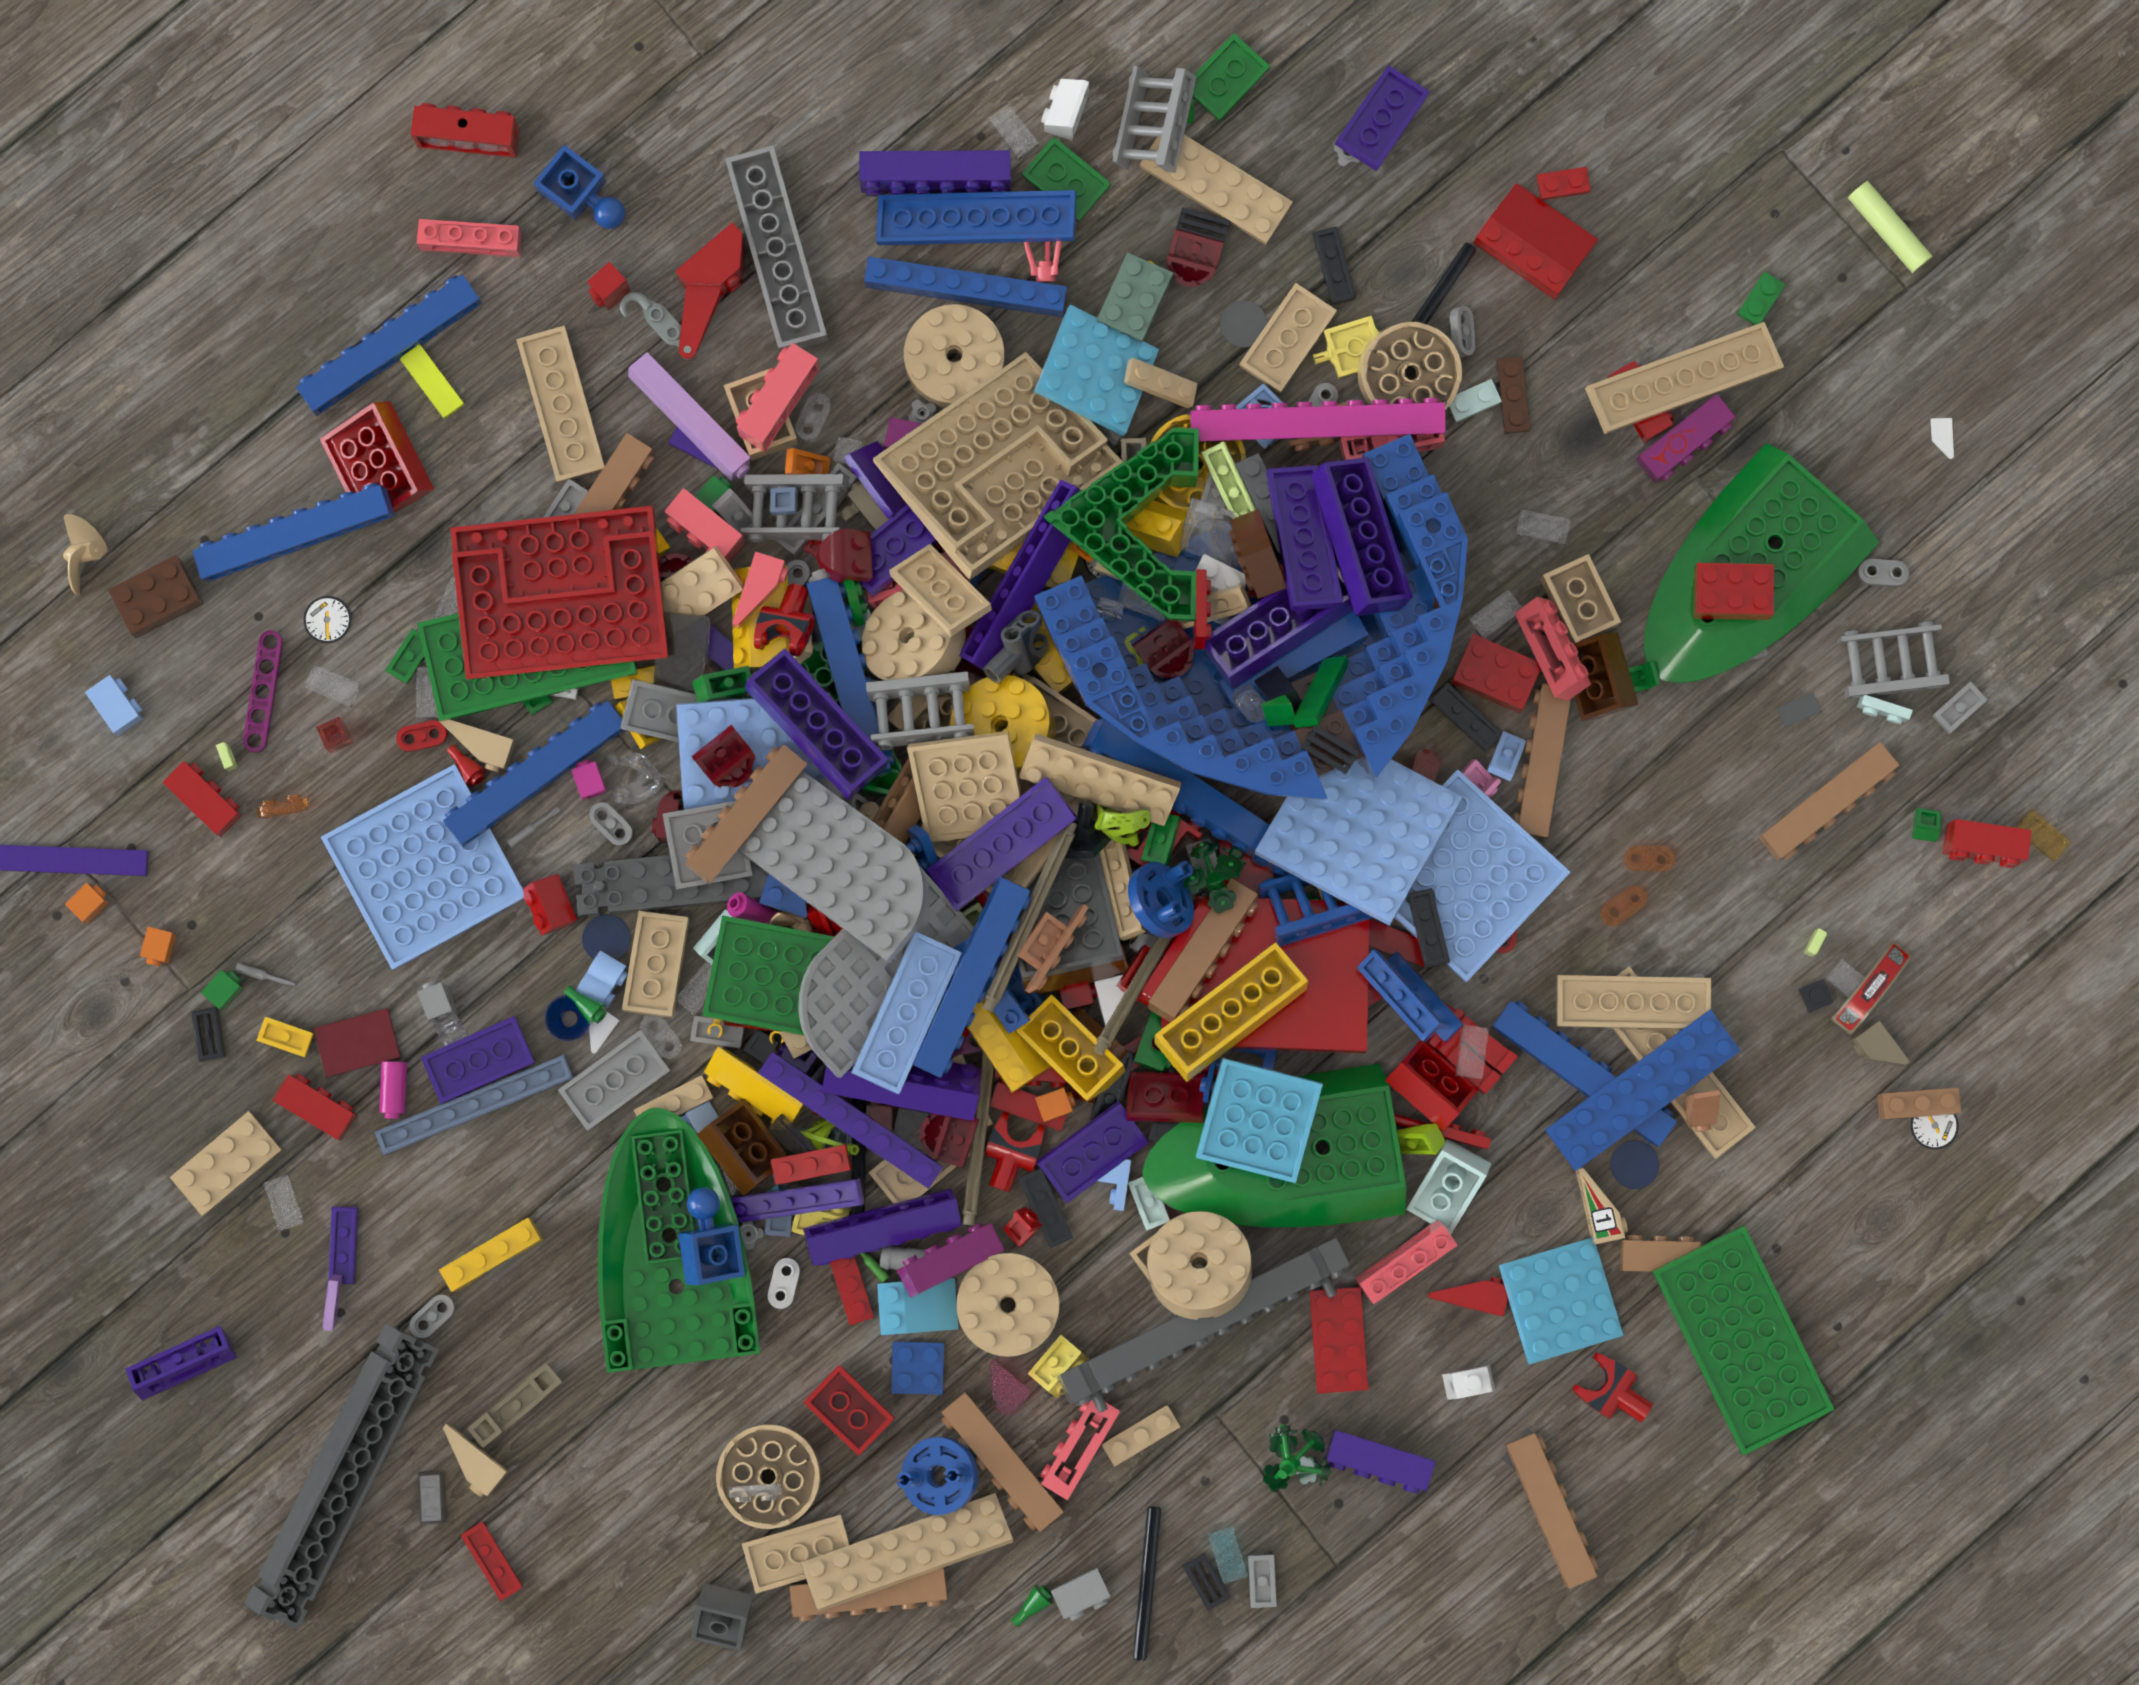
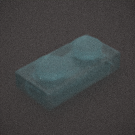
M1233 1527L1208 1533L1223 1584L1247 1577L1248 1575Z

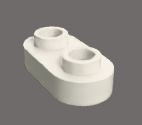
M781 1259L774 1267L768 1291V1300L775 1308L784 1309L793 1302L800 1275V1267L793 1259ZM789 1266L792 1271L789 1276L783 1275V1267ZM778 1291L785 1293L784 1300L778 1301L776 1299Z

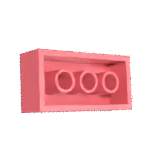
M791 343L789 348L785 346L777 358L780 362L775 369L772 367L769 369L764 377L766 383L761 390L756 389L750 399L751 406L747 411L743 410L736 420L739 436L763 452L767 451L820 370L818 358L794 343Z

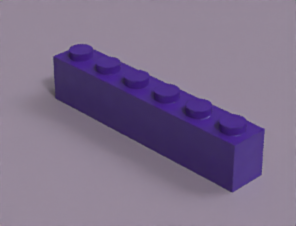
M947 1189L805 1227L803 1231L813 1266L827 1265L841 1258L850 1259L857 1254L867 1251L876 1252L882 1247L889 1245H902L906 1241L915 1238L924 1239L931 1234L941 1231L950 1232L956 1227L962 1226L954 1193L952 1189Z

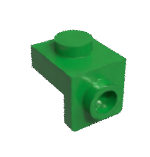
M1654 661L1628 668L1635 693L1647 691L1660 685L1659 673Z

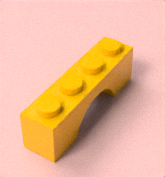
M526 1218L442 1267L439 1271L450 1291L457 1292L491 1269L544 1241L532 1218Z

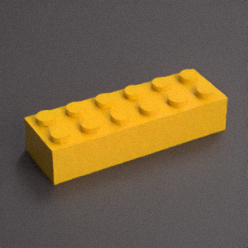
M1275 942L1156 1033L1155 1044L1185 1081L1188 1082L1304 993L1308 987V980Z

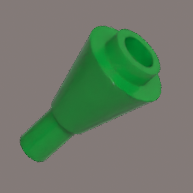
M570 985L564 990V994L575 1002V1005L590 1025L595 1022L598 1024L604 1019L607 1011H605L606 1004L580 994Z
M1034 1585L1022 1609L1011 1620L1013 1624L1019 1627L1029 1616H1033L1053 1604L1051 1591L1044 1585L1040 1587Z

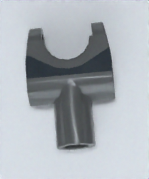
M1027 610L1020 613L1002 630L1001 638L1004 647L983 667L985 674L993 682L1000 683L1011 671L1018 675L1028 673L1048 652L1050 645L1047 637L1043 634H1036L1042 625L1040 614L1037 611ZM1028 618H1036L1033 623H1024ZM1036 642H1044L1042 647H1033V644Z

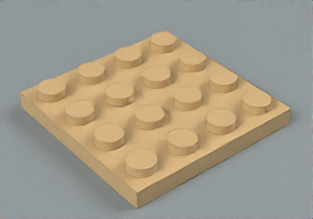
M1009 731L908 744L907 750L924 831L929 834L931 842L968 838L1022 796Z

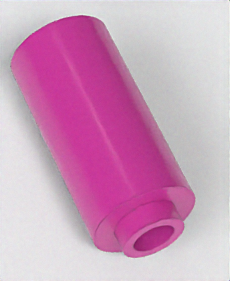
M741 892L735 893L727 904V911L730 916L769 924L773 916L779 913L777 909L760 904V901Z
M381 1062L379 1113H383L386 1119H400V1114H405L406 1062Z

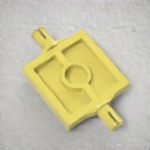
M1372 316L1324 330L1327 351L1313 354L1314 362L1317 365L1330 360L1335 367L1338 379L1357 374L1359 360L1364 348L1379 333L1374 325Z

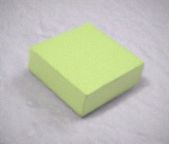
M225 742L217 744L216 747L224 769L229 772L237 769L238 766L230 745Z
M1819 928L1816 929L1803 953L1811 957L1817 955L1827 932Z

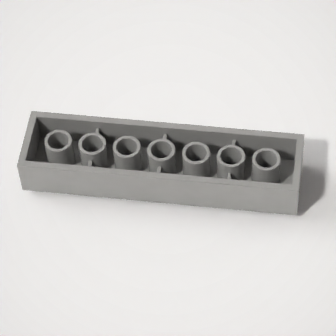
M774 146L725 158L779 352L785 346L789 348L791 343L800 348H806L828 342Z

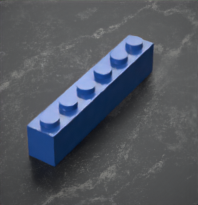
M1353 610L1234 689L1230 687L1223 676V679L1219 680V686L1231 708H1235L1263 695L1254 680L1276 666L1280 668L1288 680H1291L1321 664L1323 659L1334 657L1368 638L1369 634L1359 616H1355Z

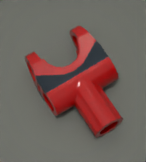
M799 584L788 585L779 608L765 605L762 607L754 632L755 649L764 650L765 646H768L773 639L786 637L791 640L789 652L792 656L799 657L803 653L814 627V615L802 612L809 595L806 588Z
M1003 1111L992 1131L984 1155L997 1160L988 1185L1010 1193L1019 1168L1033 1172L1041 1150L1045 1125L1039 1123L1036 1132L1032 1134L1031 1138L1027 1141L1018 1142L1011 1139L1008 1134L1007 1121L1010 1113Z
M1596 1352L1592 1359L1598 1362L1599 1366L1604 1370L1605 1382L1600 1389L1591 1391L1575 1384L1572 1391L1588 1406L1608 1419H1611L1619 1408L1641 1423L1650 1412L1653 1403L1631 1389L1638 1376L1622 1364Z

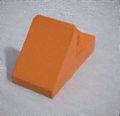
M795 448L787 449L785 474H829L831 458Z

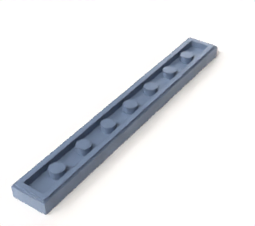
M561 1055L374 1131L385 1156L572 1080L574 1077L565 1055Z

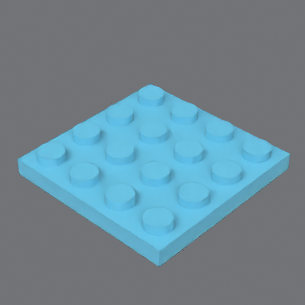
M1070 305L1066 310L1034 392L1124 436L1127 433L1143 392L1124 384L1128 360L1135 358L1153 365L1159 349L1144 341L1140 343L1098 322L1096 317Z
M1222 1057L1195 1155L1196 1158L1296 1183L1323 1084Z
M1593 1237L1499 1265L1528 1364L1623 1336L1596 1244L1593 1245Z

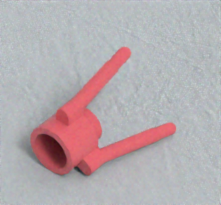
M1056 241L1053 261H1050L1051 242H1045V261L1038 262V267H1036L1029 242H1024L1031 267V276H1036V282L1056 281L1062 241Z

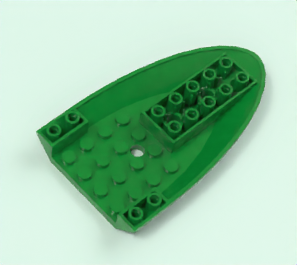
M1766 443L1709 506L1685 539L1668 567L1657 589L1647 618L1644 632L1646 663L1654 661L1660 680L1671 683H1688L1719 675L1746 662L1782 638L1817 609L1880 542L1859 515L1792 456ZM1778 537L1782 542V547L1772 549L1768 545V539ZM1696 564H1774V609L1772 618L1770 620L1713 619L1710 623L1693 618L1694 568Z
M1380 1063L1299 1076L1321 1082L1323 1086L1296 1183L1227 1166L1225 1170H1220L1214 1162L1196 1158L1195 1155L1208 1106L1204 1109L1203 1123L1180 1122L1163 1135L1154 1145L1143 1166L1142 1174L1145 1184L1156 1198L1173 1209L1183 1213H1214L1228 1219L1235 1225L1270 1228L1315 1227L1405 1215L1406 1182L1389 1084L1385 1081L1386 1077ZM1318 1141H1325L1328 1144L1329 1150L1327 1154L1321 1155L1316 1151L1315 1145Z
M650 1108L631 1121L618 1142L605 1181L598 1235V1292L607 1373L761 1354L748 1260L738 1220L726 1185L709 1150L699 1139L694 1129L680 1116L662 1108ZM667 1177L671 1181V1188L666 1192H661L658 1189V1182L661 1178ZM707 1187L718 1195L720 1206L716 1215L713 1216L714 1226L722 1224L738 1225L745 1276L703 1285L685 1283L678 1233L699 1229L698 1219L694 1218L687 1209V1199L693 1190ZM669 1228H673L677 1232V1238L672 1243L664 1240V1232ZM674 1279H680L684 1284V1289L679 1294H674L670 1291L669 1286Z

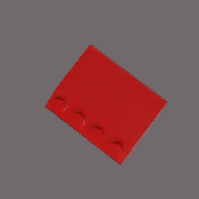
M1516 183L1480 230L1473 244L1556 300L1598 239Z
M391 401L371 403L320 438L346 492L354 491V493L363 491L364 486L377 483L387 488L393 510L396 512L418 501L434 490Z

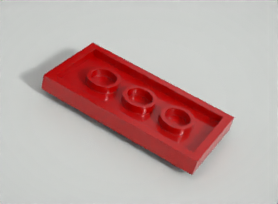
M1361 1287L1335 1289L1337 1295L1331 1298L1327 1297L1324 1290L1309 1291L1317 1394L1368 1390Z

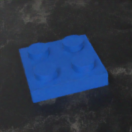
M893 1342L891 1393L943 1395L944 1343Z

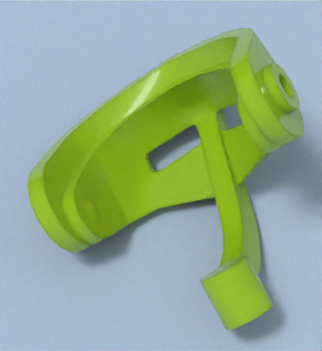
M1098 804V819L1095 829H1101L1116 843L1136 846L1139 844L1136 831L1141 828L1144 829L1149 825L1151 814L1145 809L1119 813L1117 810ZM1119 827L1120 829H1109V828Z
M821 1118L810 1125L804 1132L800 1131L799 1135L803 1137L805 1152L825 1148V1143L832 1146L843 1145L842 1143L827 1139L831 1130L836 1126L825 1118ZM847 1144L849 1154L856 1155L859 1152L857 1145Z

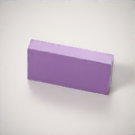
M333 1274L328 1280L323 1330L333 1331L337 1324L342 1275Z

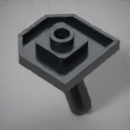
M1082 800L1079 803L1078 819L1073 822L1077 824L1074 831L1075 836L1065 858H1095L1112 840L1101 829H1095L1096 822L1092 821L1094 805H1092L1090 800Z

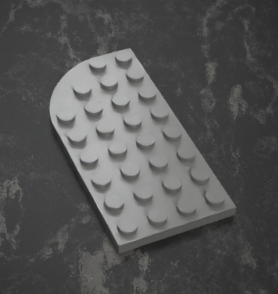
M801 771L738 849L741 854L889 963L892 962L913 936L922 919L926 901V886L922 869L913 853L902 842L804 771Z
M922 869L926 886V901L923 916L916 932L953 948L969 938L974 927L960 911L955 910L944 893ZM842 929L809 964L799 992L800 1024L811 1049L837 1078H841L856 1063L909 941L892 962L889 963Z

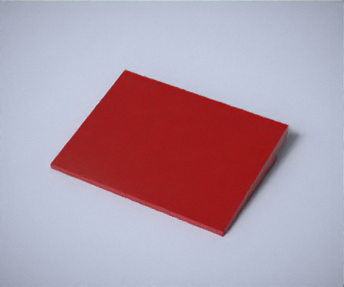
M654 506L450 528L466 679L668 658Z
M1195 896L1196 900L1193 902L1194 911L1203 898L1209 900L1210 897ZM1257 898L1256 903L1259 906L1252 917H1246L1243 922L1245 927L1238 938L1235 936L1229 943L1231 948L1225 958L1220 957L1215 964L1218 966L1215 973L1210 979L1206 977L1202 983L1204 988L1196 1000L1192 998L1187 1006L1192 1007L1276 942L1275 927L1280 924L1270 898ZM1281 899L1289 921L1293 922L1303 919L1304 916L1297 899ZM1309 900L1313 913L1319 914L1328 910L1325 900ZM1336 901L1338 906L1348 905L1344 901ZM1369 919L1281 946L1280 948L1308 980L1307 990L1231 1049L1366 1053L1368 980L1357 967L1369 955ZM1177 936L1171 939L1166 950L1164 951V956L1173 944V942L1175 941V939L1177 938ZM1162 1018L1161 1029L1167 1026L1170 1022Z

